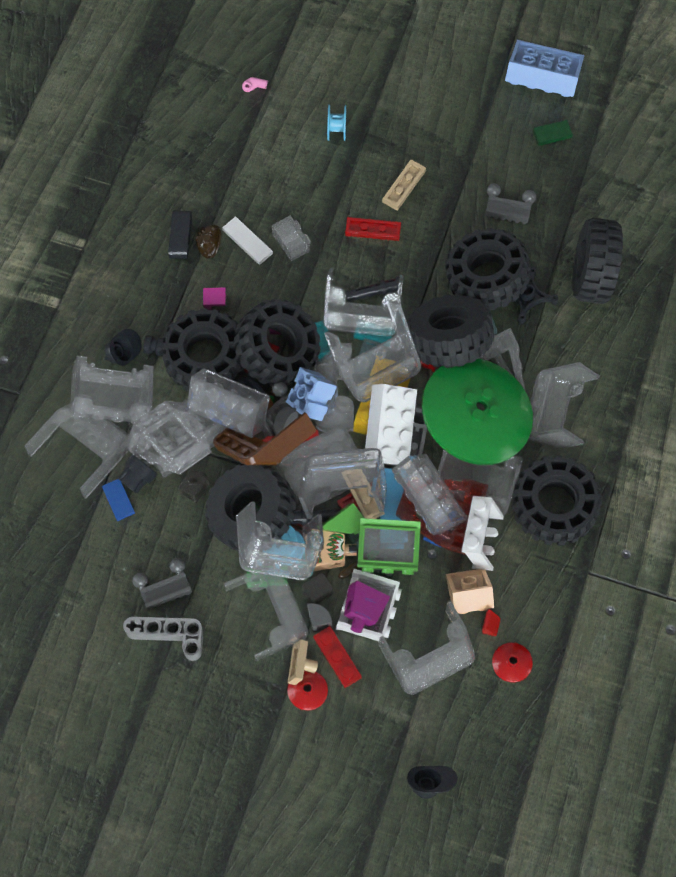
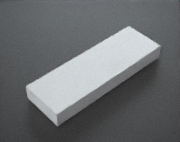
M236 216L222 227L223 231L259 265L273 254V251Z

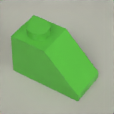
M351 503L320 525L319 529L342 534L354 533L356 535L360 532V518L364 517L354 503Z

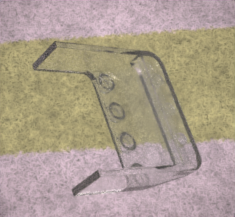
M390 299L386 302L396 328V335L359 356L347 361L338 336L330 332L325 333L341 378L354 398L360 402L371 400L372 385L387 384L397 386L417 375L421 369V362L401 304Z
M79 399L58 409L24 447L28 455L32 456L60 426L103 459L102 464L80 487L82 496L86 499L131 449L132 439L128 433L84 400Z

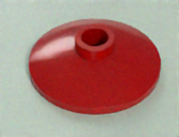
M505 643L493 655L492 666L494 672L506 682H520L532 670L533 661L530 652L518 643ZM515 658L517 663L512 664L509 659Z
M304 671L303 680L296 685L288 684V697L291 703L301 710L310 711L317 709L327 698V682L318 672ZM306 685H309L312 689L311 691L306 692L304 691V687Z

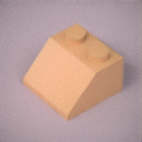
M476 569L446 574L451 605L455 614H466L477 610L486 611L494 608L493 588L486 570Z

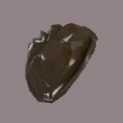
M208 225L206 228L202 226L195 238L199 252L207 259L213 258L216 255L220 245L221 230L217 225Z

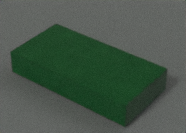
M567 120L533 128L538 146L569 139L573 136Z

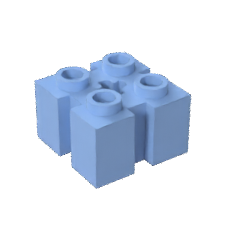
M300 367L295 378V388H291L286 403L292 408H296V411L301 415L306 412L309 418L322 421L328 410L326 403L334 396L337 386L331 381L326 380L319 372Z

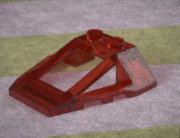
M408 479L396 511V516L402 521L421 522L420 533L447 550L466 555L461 551L473 496L486 497L489 485L470 479H463V481H452V479H445V481ZM436 489L466 491L464 502ZM425 493L461 509L452 533L416 517Z

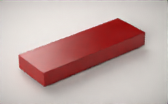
M347 217L345 236L399 241L401 222Z

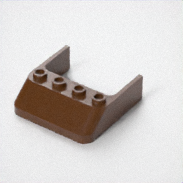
M267 396L254 407L260 410L262 417L274 404L271 398ZM304 412L266 443L253 436L260 428L255 423L249 422L245 413L213 439V444L218 451L245 465H277L284 457L313 435L316 429L307 413Z

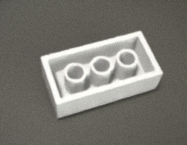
M387 384L372 385L364 462L409 466L417 389Z

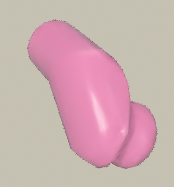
M251 77L243 82L242 88L245 92H250L257 87L266 89L268 80Z

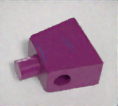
M359 581L350 584L344 610L345 617L353 620L350 629L353 632L362 633L364 626L370 627L376 624L390 596Z

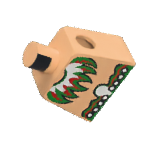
M313 529V571L345 566V556H357V544H345V534Z

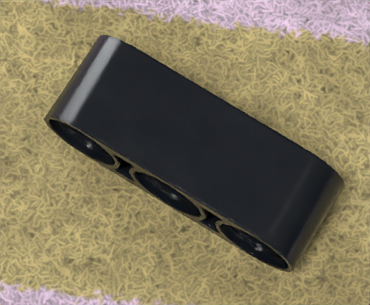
M173 210L168 250L169 259H188L192 211Z

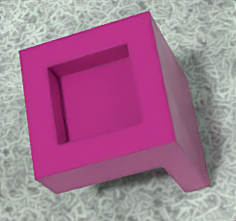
M203 288L204 308L212 310V306L226 305V288Z

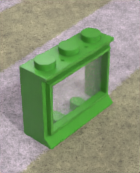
M360 518L357 567L362 568V572L373 573L374 569H380L382 573L394 574V570L402 571L404 575H414V572H418L421 522Z

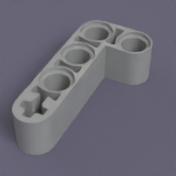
M129 617L124 621L123 628L130 639L183 641L182 649L188 660L195 661L202 655L203 628L197 619ZM133 625H136L137 628L131 631L130 629L133 628ZM152 625L159 626L156 632L152 633L148 630ZM171 626L179 627L175 633L168 632ZM192 626L199 628L194 634L188 632ZM190 646L198 647L197 651L192 654L188 653L187 649Z

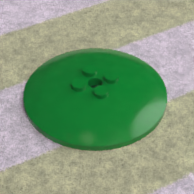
M476 359V361L460 367L445 368V366H441L433 373L424 388L422 413L428 431L445 451L462 461L477 465H493L504 462L515 456L530 437L533 426V411L529 397L518 380L497 364ZM476 404H482L485 407V410L482 411L478 409Z

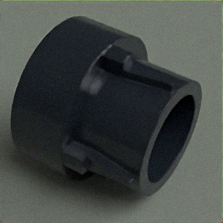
M132 454L124 463L126 467L118 479L138 494L147 482L151 484L158 474Z

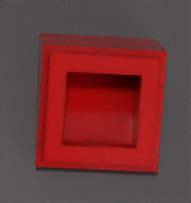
M488 609L486 612L482 634L497 636L500 617L492 610Z

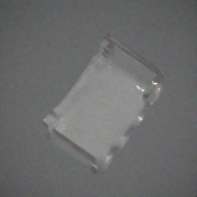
M77 356L72 369L70 412L75 417L85 416L93 417L96 420L109 419L114 422L125 421L132 424H141L147 419L152 409L154 366L144 365L143 370L137 372L136 368H133L130 373L95 368V363L90 365L87 363V357Z

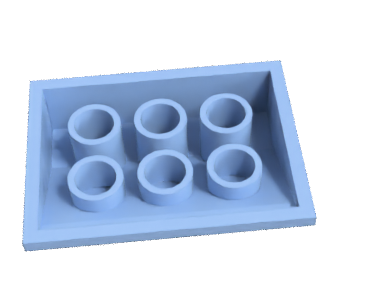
M517 40L509 61L505 81L513 85L520 84L530 89L537 88L547 93L554 92L564 97H573L584 55Z

